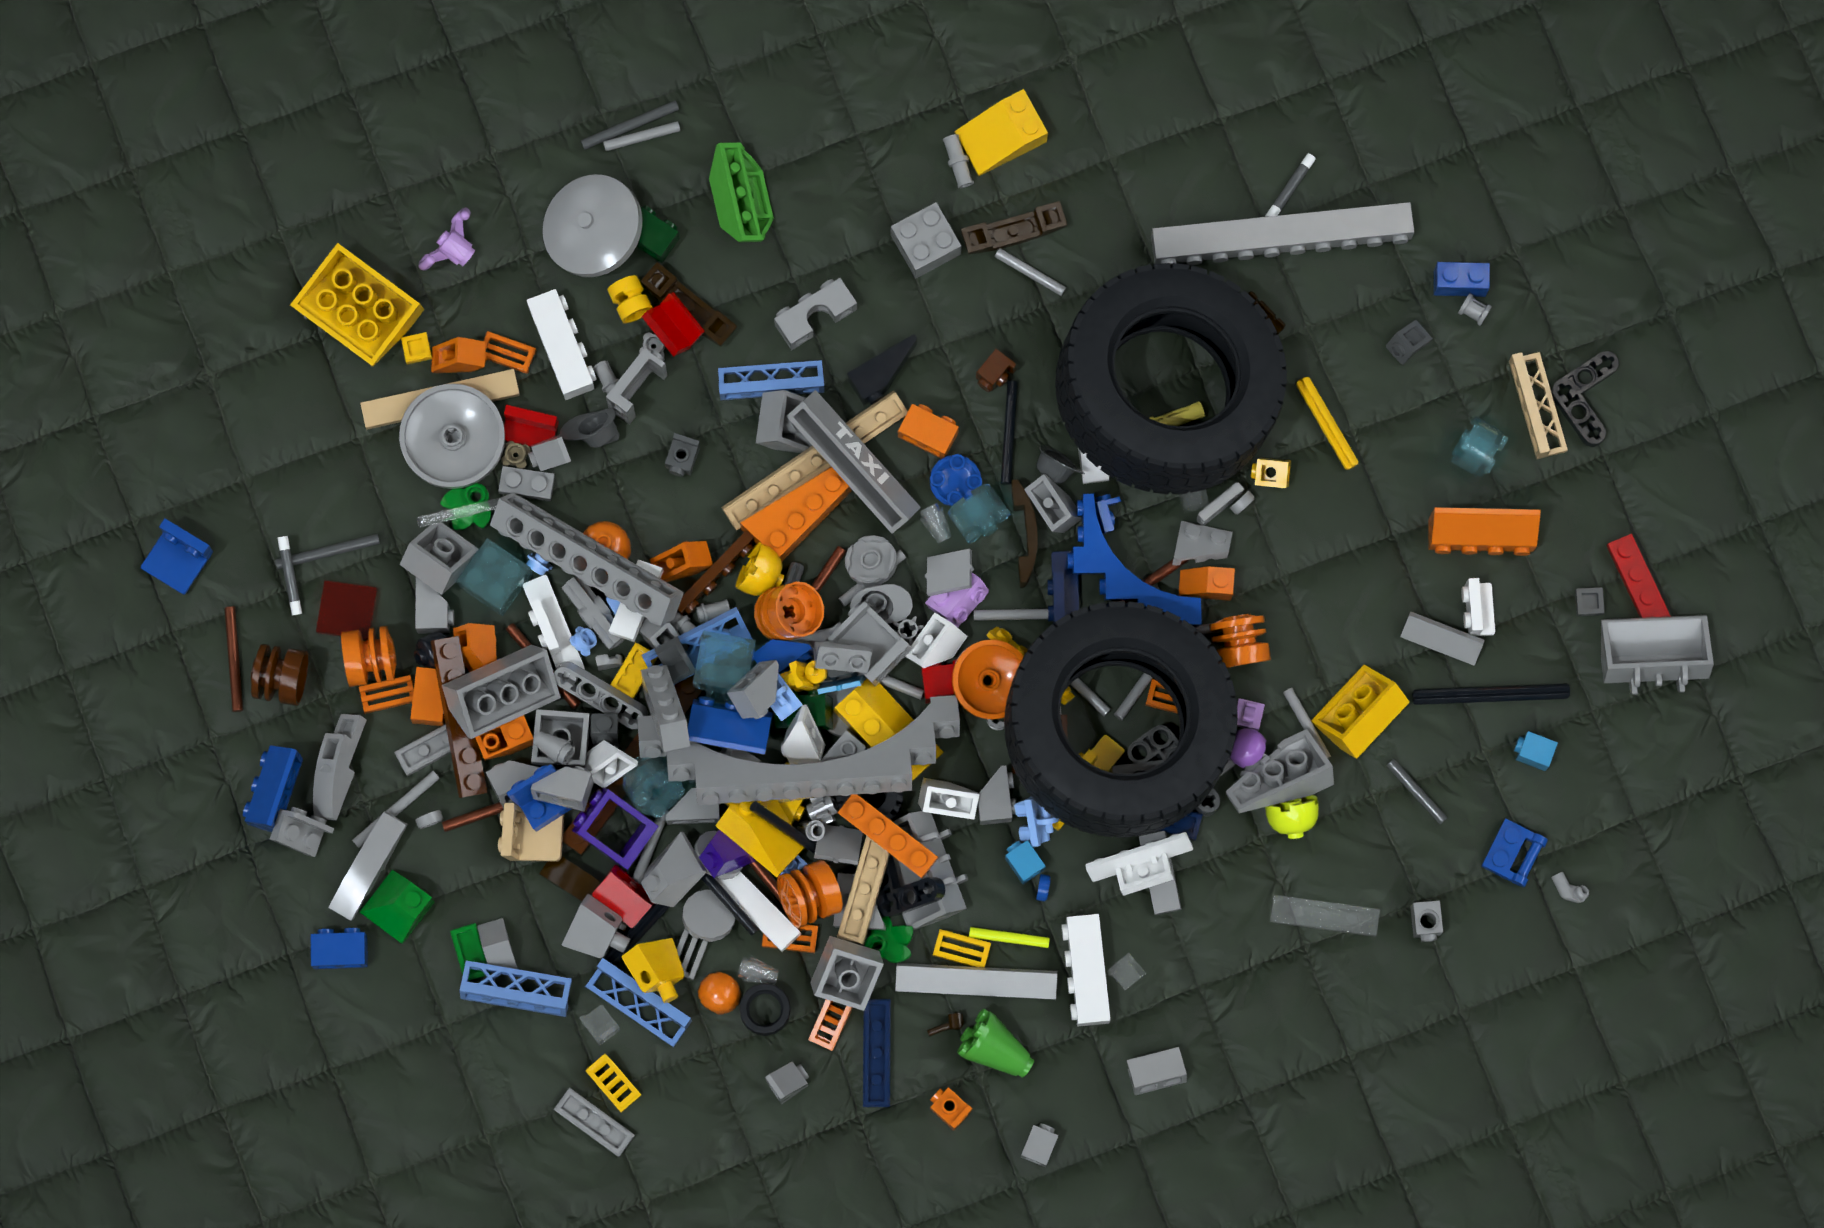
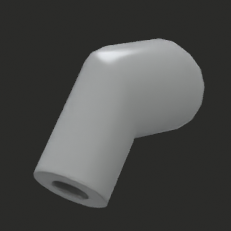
M1564 872L1551 877L1561 898L1564 900L1581 903L1588 898V888L1583 885L1579 887L1569 884Z

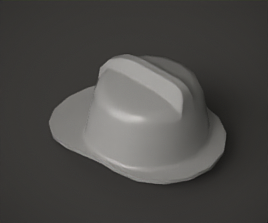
M895 584L870 585L857 592L850 604L851 610L857 603L861 605L865 601L887 624L904 620L911 613L913 607L909 592Z

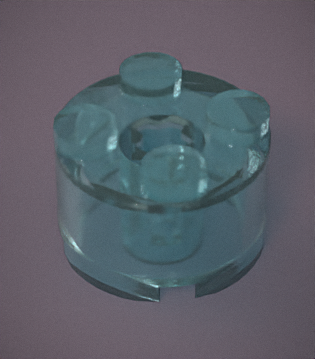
M1476 416L1470 422L1474 425L1472 430L1465 429L1452 452L1454 457L1450 459V462L1476 477H1482L1485 473L1488 474L1496 461L1493 459V456L1498 450L1501 451L1508 437L1504 436L1503 431Z
M989 484L975 488L971 491V496L966 499L962 497L948 511L951 521L968 544L976 541L981 534L984 537H988L997 530L996 524L1003 522L1011 515L1008 508Z
M639 756L635 758L638 761V765L622 776V788L640 813L659 818L683 796L684 787L680 781L668 782L667 759L665 757L640 758Z

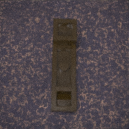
M1057 201L1036 207L1032 212L990 224L983 222L962 228L961 233L968 254L998 250L999 248H1007L1037 239L1066 227L1067 222L1061 203Z
M658 262L640 281L661 302L668 294L674 292L704 329L702 335L720 347L737 328V325L722 313L712 309L678 282L677 277Z
M1012 480L1013 511H1024L1028 556L1018 558L1020 588H1025L1035 565L1038 543L1037 523L1027 493L1018 480Z
M561 857L559 861H548L539 873V875L558 888L563 889L580 902L584 900L587 894L592 896L593 891L601 883L564 857ZM622 921L619 929L626 933L630 927Z

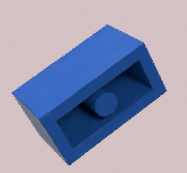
M1437 262L1434 269V295L1468 296L1471 293L1474 297H1486L1490 289V263Z
M346 928L344 933H334L333 929L317 930V934H311V967L313 969L368 967L366 933L360 932V928Z

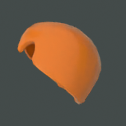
M722 972L708 974L700 982L698 997L701 1004L718 1015L732 1012L739 1005L742 995L738 982L730 975Z

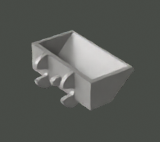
M1707 615L1601 620V665L1604 683L1629 682L1631 695H1637V687H1640V682L1655 681L1656 686H1662V681L1676 680L1678 692L1684 693L1688 680L1709 679L1714 662Z
M922 811L909 813L893 821L939 857L924 878L937 877L945 885V895L941 900L902 914L906 926H912L916 930L967 909L958 885L966 882L968 876L963 874L955 878L949 862L951 860L950 854H946L942 843L943 839L952 835L950 829L939 833L932 813ZM893 856L901 887L922 879ZM932 886V888L923 891L925 894H930L934 891V887ZM912 890L908 892V901L911 904L915 901V894Z

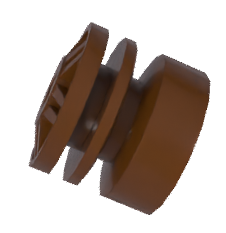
M261 644L252 666V698L261 699L264 694L265 700L271 701L276 690H278L280 703L298 706L301 702L307 679L308 652L290 648L284 659H282L280 646H275L271 652L269 644Z

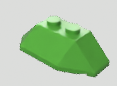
M718 143L714 153L709 181L720 227L738 242H761L764 240L765 234L774 219L763 171L752 156L744 150L745 147L741 143Z

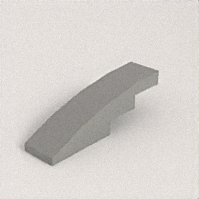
M386 811L382 813L328 908L350 921L355 918L365 897L370 894L379 874L385 869L408 825L407 823Z

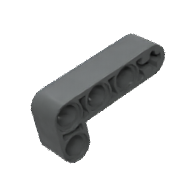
M1164 725L1155 726L1132 742L1126 754L1128 764L1149 762L1156 758L1165 761L1177 749L1179 741L1168 727ZM1157 733L1164 734L1167 738V743L1158 745L1154 742L1153 736ZM1134 749H1142L1146 757L1143 760H1136L1131 752ZM1214 788L1205 798L1206 800H1213L1212 808L1208 805L1203 807L1202 803L1195 808L1204 817L1214 815L1219 808L1220 797Z

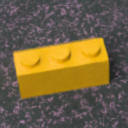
M1363 665L1311 722L1341 750L1357 759L1410 701L1396 682Z

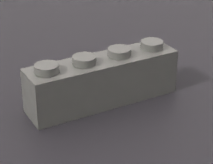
M654 665L648 669L641 670L645 699L663 751L667 752L690 747L686 717L667 665Z

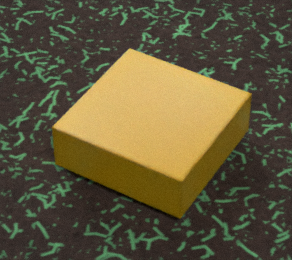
M427 332L401 338L407 364L432 359Z

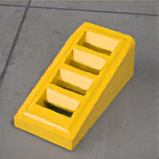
M606 1053L585 1070L621 1113L641 1096L639 1091ZM608 1064L610 1068L597 1077L596 1073ZM615 1072L617 1076L605 1086L602 1082ZM622 1080L624 1085L612 1094L610 1090ZM629 1088L632 1093L619 1102L617 1098Z

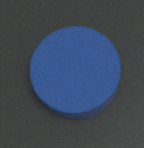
M1040 874L1036 900L1047 901L1050 875Z

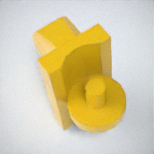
M794 661L789 663L790 670L780 675L791 689L793 688L795 692H800L803 690H817L820 686L819 683L826 679L828 672L827 669L815 668V661L809 663Z

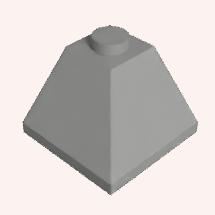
M680 832L648 866L641 884L652 903L674 907L706 873L704 866L684 832Z

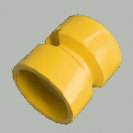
M637 275L622 278L607 289L613 304L619 305L617 312L622 323L625 324L641 319L647 310L653 308L647 295L642 294L644 289Z

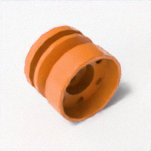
M796 581L764 591L758 597L755 604L754 618L758 629L768 639L789 641L811 635L820 627L824 618V604L820 594L814 587L805 582Z
M1237 615L1209 624L1210 631L1222 630L1223 635L1211 637L1212 642H1224L1225 647L1216 651L1221 656L1222 662L1225 663L1226 667L1271 660L1269 643L1256 642V637L1267 633V630H1254L1253 625L1265 622L1264 615Z
M387 626L380 627V639H377L374 628H369L367 641H363L360 630L341 632L343 660L349 687L367 685L368 672H373L377 683L382 682V670H385L387 681L395 680L396 652L394 641L389 634Z
M819 860L805 865L802 873L794 869L789 874L783 873L778 876L777 889L785 914L795 927H803L807 922L814 923L817 920V915L821 918H827L842 911V895L838 882L825 861Z

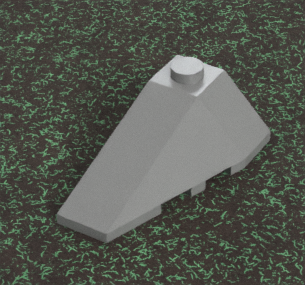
M1308 729L1280 742L1277 745L1278 748L1270 756L1266 755L1260 760V765L1252 772H1247L1226 791V795L1238 813L1311 796L1334 785L1333 766Z

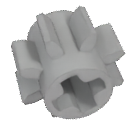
M916 616L912 620L905 618L900 624L897 622L893 623V627L898 629L896 633L910 646L918 637V632L924 628L923 625L917 626ZM904 627L913 630L912 636L907 637L906 633H903Z
M833 796L810 797L812 803L806 805L811 820L821 821L824 825L836 820L834 814L838 813L839 809Z

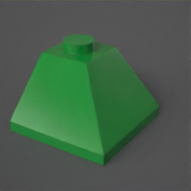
M392 870L360 913L403 944L435 901L411 881Z

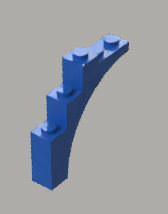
M1083 494L1081 496L1082 500H1077V516H1082V526L1077 527V541L1082 542V547H1073L1072 553H1067V568L1072 569V575L1104 574V579H1099V594L1104 595V601L1136 600V603H1144V606L1151 605L1163 609V612L1168 611L1180 617V620L1187 621L1192 626L1201 625V598L1183 597L1161 591L1143 582L1125 568L1114 555L1102 534L1096 515L1094 494Z

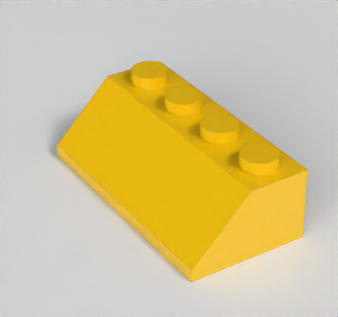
M868 679L848 694L833 710L868 749L889 739L914 721L880 683L874 686ZM936 744L937 760L944 752ZM931 764L911 765L912 782Z

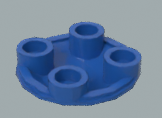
M960 454L946 456L939 460L932 468L929 478L930 488L934 496L943 504L952 507L964 506L973 501L982 485L981 474L976 464Z

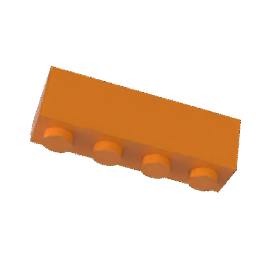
M1435 507L1428 519V550H1435L1437 554H1449L1451 550H1461V553L1466 555L1477 554V551H1488L1489 555H1502L1504 551L1514 552V555L1517 556L1530 555V552H1534L1537 547L1540 510Z

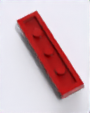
M1629 534L1608 543L1607 549L1640 618L1671 617L1633 535Z

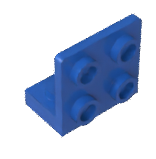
M164 518L159 526L163 533L141 565V569L185 595L212 555L213 550L207 543Z
M551 764L538 768L534 775L527 780L516 782L511 787V790L506 793L522 809L536 832L571 810V808L533 799L531 793L532 784L558 771Z

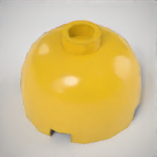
M761 542L757 543L748 555L750 559L746 566H742L735 584L737 589L752 596H760L764 591L780 586L784 579V575L781 574L783 567L781 557L771 547L763 545Z

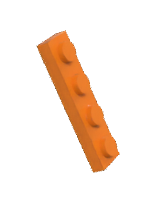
M858 794L851 795L838 811L839 815L922 879L939 858Z

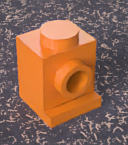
M949 1087L945 1091L940 1088L930 1099L933 1103L930 1109L953 1131L973 1109ZM946 1102H953L955 1108L952 1111H947L944 1108Z

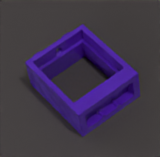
M602 787L601 790H596L590 797V806L585 813L582 811L573 822L575 827L572 831L619 866L628 870L659 826L609 789ZM608 800H611L641 822L619 855L586 832Z

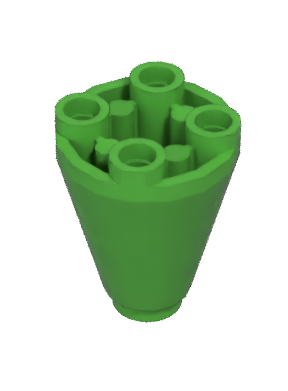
M983 1008L975 1019L977 1023L974 1027H967L960 1038V1041L963 1043L957 1053L966 1060L1013 1076L1025 1077L1030 1071L1034 1059L1030 1057V1053L997 1016Z

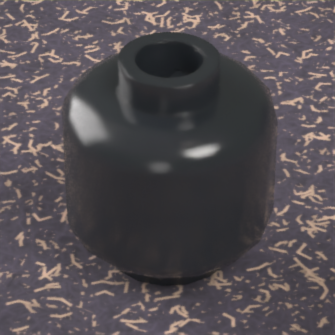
M434 632L418 639L416 650L414 651L416 662L425 668L435 669L430 641L450 637L441 632Z

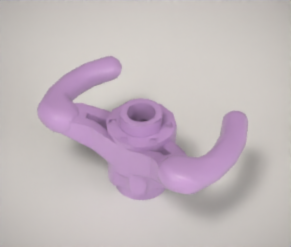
M462 208L454 215L451 220L450 232L445 230L436 242L439 244V247L430 254H425L419 261L418 267L420 270H428L435 262L445 259L451 260L456 265L464 266L471 258L475 250L472 248V244L464 239L463 221L468 220L471 214L468 208Z

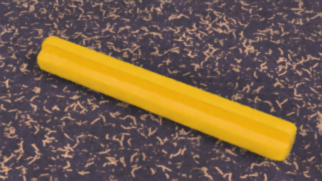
M1309 377L1300 379L1296 386L1346 470L1354 468L1358 464V460Z

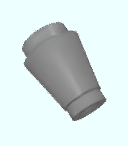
M543 731L539 732L534 740V745L557 765H566L574 755L575 747L568 740Z

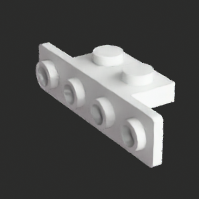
M547 575L524 583L523 588L532 608L531 611H528L533 626L539 625L542 634L538 635V639L543 649H549L556 669L562 662H572L585 670L578 650L570 643L571 633ZM565 671L563 677L567 679L570 673Z
M1186 832L1173 834L1156 842H1148L1131 850H1123L1106 858H1098L1093 862L1087 863L1085 866L1093 882L1117 875L1120 890L1124 896L1174 880L1169 858L1192 851L1193 846Z

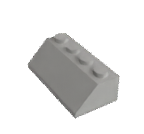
M529 645L442 685L448 709L469 739L475 738L561 698L547 650L534 645Z

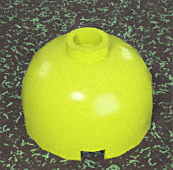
M1311 795L1302 799L1299 798L1266 806L1268 823L1278 833L1287 834L1289 839L1303 837V832L1312 829L1318 819L1319 806L1317 796Z

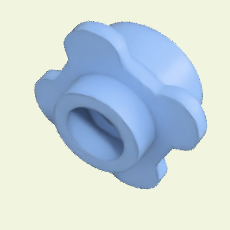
M532 552L527 555L529 560L526 565L534 572L544 575L549 569L552 570L553 566L548 561L543 560L539 554Z
M579 626L575 629V635L570 637V643L583 656H589L590 649L597 643V638L592 630Z

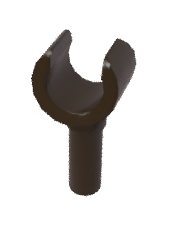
M961 1013L948 1014L949 1023L927 1030L929 1036L945 1030L961 1029L964 1025L963 1015Z

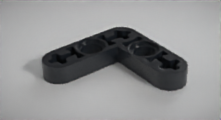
M1610 351L1599 353L1565 375L1553 385L1551 390L1556 405L1583 443L1590 447H1596L1603 442L1606 430L1582 394L1610 377L1616 371L1619 360ZM1602 359L1605 361L1610 360L1612 362L1610 369L1604 367L1599 370L1597 375L1595 369L1601 365ZM1582 371L1588 372L1592 377L1591 383L1582 384L1579 382L1578 374ZM1559 386H1561L1563 389H1569L1567 396L1571 401L1574 397L1577 399L1576 401H1573L1568 407L1565 406V404H1567L1569 401L1564 394L1561 396L1558 395V391L1560 390ZM1573 407H1582L1585 410V417L1583 419L1574 418L1571 414ZM1589 418L1592 420L1588 424L1590 429L1592 431H1599L1597 440L1594 437L1589 438L1587 436L1590 431L1586 425L1583 428L1580 427V425L1585 424Z
M890 854L885 870L889 880L886 886L881 884L876 902L883 916H899L941 900L945 895V885L940 878L932 877L924 878L901 887L894 858ZM932 886L934 887V891L930 894H925L923 891L932 888ZM891 890V893L886 894L885 891ZM910 890L915 894L913 904L908 901V892ZM893 901V906L890 908L889 903Z

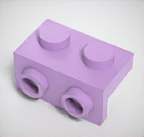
M972 573V588L930 596L925 604L929 609L958 628L975 607L984 600L985 596L989 593V589L978 576Z

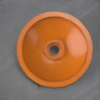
M1000 640L979 641L966 648L956 660L952 672V686L958 702L966 711L976 717L990 720L1004 718L1010 687L1016 670L1024 656L1015 647ZM986 675L991 677L992 682L990 685H986L983 681Z

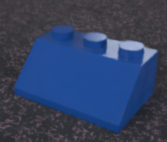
M701 696L699 700L694 699L688 723L689 741L765 754L772 712H768L759 719H742L732 701L720 704L715 703L713 698Z
M270 745L268 752H263L260 760V766L262 767L260 776L254 778L251 791L254 792L251 802L247 801L243 810V817H246L245 822L248 825L272 832L279 810H287L303 762V758L297 750Z

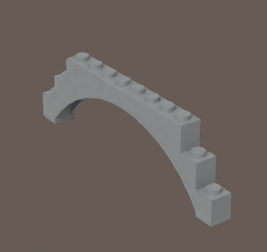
M955 695L930 697V704L914 721L889 739L867 750L830 761L810 764L753 762L713 751L691 741L690 747L664 752L652 716H637L640 758L667 756L668 782L695 780L697 805L912 791L911 765L936 764L935 738L960 737V717L958 701Z

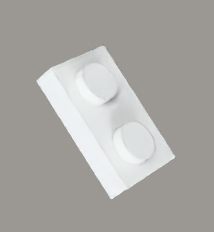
M1469 578L1461 590L1462 602H1466L1467 610L1463 615L1464 628H1468V634L1473 636L1494 635L1495 622L1491 583H1479V578Z

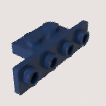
M1072 551L1051 553L1052 580H1047V594L1052 595V605L1048 606V621H1053V623L1079 609L1078 575H1072V569L1067 568V553H1072Z

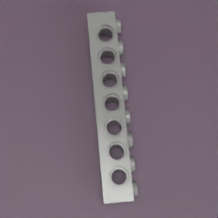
M510 493L499 498L490 526L497 529L501 535L510 537L519 542L521 547L536 552L543 560L560 566L565 573L577 576L586 585L595 587L604 592L606 597L626 605L628 610L638 612L652 624L662 626L674 620L684 592L517 494Z

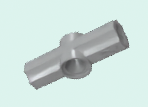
M577 576L568 580L561 588L578 609L577 612L585 624L596 632L609 651L623 643L624 638L609 633L614 618L599 595L596 596L590 586L586 585Z

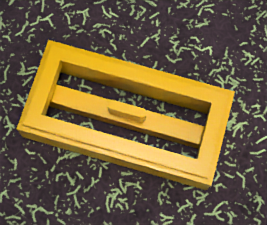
M939 929L933 956L972 967H985L991 943ZM946 937L983 947L984 951L980 952L943 942L942 939ZM942 947L982 959L979 962L939 950Z

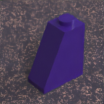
M721 830L717 831L699 856V859L713 878L756 862L752 856Z

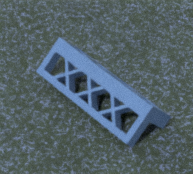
M822 360L718 368L720 400L762 397L764 392L786 390L794 394H811L815 390L818 393H824ZM806 368H817L818 376L801 377L800 375ZM780 370H787L794 376L788 379L774 378ZM754 372H761L768 378L762 381L748 380ZM735 374L742 381L724 383V375Z
M736 607L678 636L682 644L690 645L687 653L697 671L694 674L755 644ZM736 618L739 623L731 629L723 628L725 622ZM713 632L711 639L707 641L699 640L702 634ZM652 649L642 654L647 667L653 666L650 660L658 657L655 650Z
M602 958L596 966V972L585 987L674 1048L692 1022L691 1018L671 1004L663 1003L662 998L655 993L642 992L632 977ZM602 973L612 979V990L601 991L594 986ZM615 982L620 984L623 988L616 989ZM630 991L633 993L635 1005H621L618 1001L617 992ZM614 993L615 1000L609 997L607 994ZM637 997L640 998L641 1000H643V1001L646 1002V1003H640V1004H638V999H637ZM652 1006L656 1010L657 1020L644 1021L641 1019L639 1008ZM636 1008L637 1015L631 1012L629 1009ZM659 1012L668 1018L660 1019ZM673 1021L681 1026L673 1039L663 1034L662 1022ZM658 1023L659 1030H657L651 1024Z
M466 961L459 991L460 998L464 1000L566 1017L572 979ZM470 969L482 971L486 979L479 983L468 982ZM503 974L508 975L513 983L502 988L498 987L493 979ZM527 979H532L536 981L539 988L533 992H525L520 984ZM554 983L565 985L562 998L551 996L546 988Z

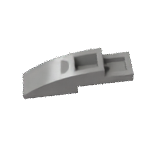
M341 714L334 733H325L314 776V816L327 820H337L355 773L349 768V765L367 721L361 715Z

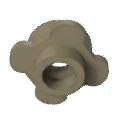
M513 441L507 442L505 444V456L501 458L502 464L504 466L512 465L519 469H524L527 466L526 457L530 452V447L526 444L514 443Z

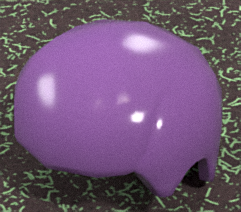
M1244 728L1238 730L1230 759L1241 768L1254 765L1262 759L1266 750L1265 743L1267 740L1255 729Z

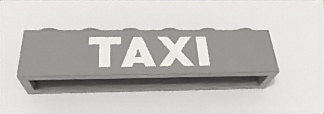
M816 390L787 415L788 419L892 534L921 508Z

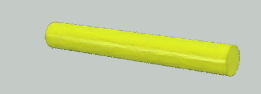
M970 927L969 937L1043 948L1049 947V937Z

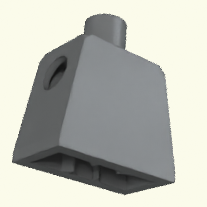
M587 894L579 906L562 946L597 958H603L610 947L624 953L631 939L617 932L623 920L622 917L590 894Z

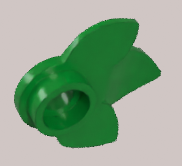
M475 483L465 489H452L444 495L440 502V505L444 508L453 510L452 526L454 530L466 529L473 523L483 529L491 518V510L487 505L489 493L482 484ZM474 493H479L481 495V498L478 501H473L471 499Z
M883 917L882 920L886 925V931L872 930V934L867 938L864 946L875 949L879 945L882 946L878 951H880L882 959L884 958L890 963L907 960L912 955L906 946L912 940L913 927L905 925L893 926L889 917Z

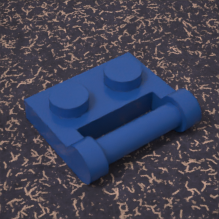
M1505 818L1481 867L1518 886L1525 887L1528 882L1527 876L1541 848H1545L1548 839ZM1524 840H1527L1532 844L1518 872L1514 873L1510 871V868Z

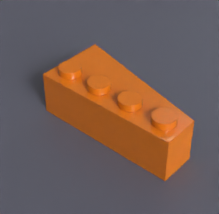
M831 467L740 523L741 530L743 532L747 530L754 537L756 544L761 542V544L771 547L781 557V561H783L851 492V488Z

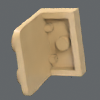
M504 803V810L500 813V824L503 826L502 837H499L498 850L501 856L510 861H559L562 857L564 814L536 832L517 804Z

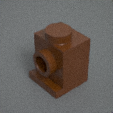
M995 349L977 371V384L987 392L993 391L996 386L1002 387L1010 376L1008 372L1013 375L1016 371V363Z

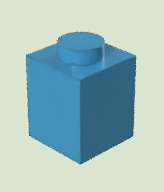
M1528 731L1524 738L1519 736L1514 748V751L1518 753L1516 760L1546 771L1550 766L1558 742Z
M1019 840L1006 849L1008 854L1005 855V860L1023 885L1045 870V864L1028 840L1024 843H1021Z

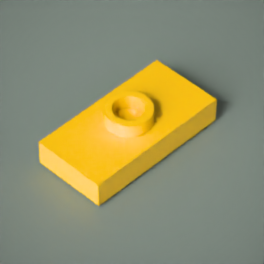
M635 642L610 685L634 699L643 684L641 670L648 669L642 654L650 650ZM658 657L650 660L653 666L657 661Z

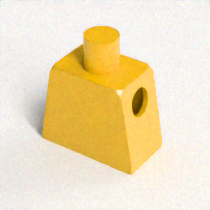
M673 938L637 944L621 956L642 992L658 991L663 1003H668L678 998L673 985L683 979L685 974Z

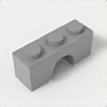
M841 278L835 281L833 279L826 281L820 286L821 290L813 295L811 293L805 294L798 300L799 303L792 308L787 306L776 314L777 317L774 318L775 326L791 351L813 338V329L808 323V318L813 313L818 311L826 312L837 323L857 310V302Z

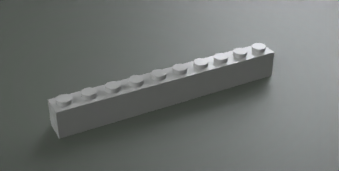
M1409 202L1153 228L1151 239L1154 264L1170 263L1171 267L1173 263L1187 262V265H1198L1203 260H1213L1215 263H1220L1233 257H1238L1239 260H1248L1254 258V255L1263 254L1264 257H1276L1283 252L1298 255L1305 253V250L1316 249V252H1326L1331 250L1332 247H1341L1344 250H1348L1362 244H1367L1368 247H1377L1382 245L1383 242L1393 241V244H1404L1412 239L1414 226L1411 203Z

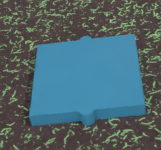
M861 675L822 683L817 689L818 695L861 686L866 677Z

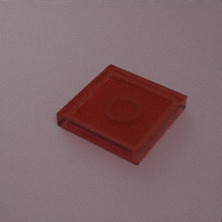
M324 580L316 633L341 637V632L360 630L363 640H368V632L372 626L378 589L376 587Z

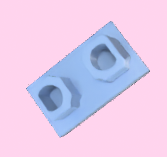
M778 673L776 701L770 707L779 719L783 721L803 704Z
M1032 797L1015 803L1016 815L1018 817L1027 816L1028 825L1019 827L1020 841L1025 842L1028 840V842H1031L1032 847H1038L1041 843L1049 841V833L1054 832L1052 823H1056L1060 819H1056L1045 811L1044 807H1041Z

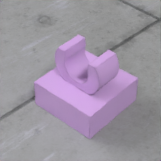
M1239 698L1237 703V727L1251 728L1259 731L1265 704Z

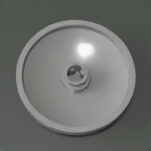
M597 174L577 178L565 185L555 195L547 208L543 222V240L546 250L557 265L576 276L597 277L607 274L620 267L635 250L642 231L641 207L633 192L615 178Z
M443 384L426 390L409 405L401 421L399 441L407 464L419 478L436 487L458 489L481 481L493 471L504 450L505 429L498 409L482 392L462 384Z

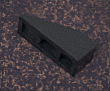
M915 334L847 373V380L863 405L869 402L872 405L884 397L883 394L887 392L917 345Z

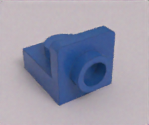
M1111 494L1095 498L1096 515L1103 535L1114 531L1115 518L1108 507L1121 502L1120 496L1111 498Z

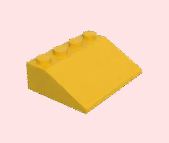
M339 243L335 245L290 304L294 309L371 366H374L409 331L425 310L420 303Z

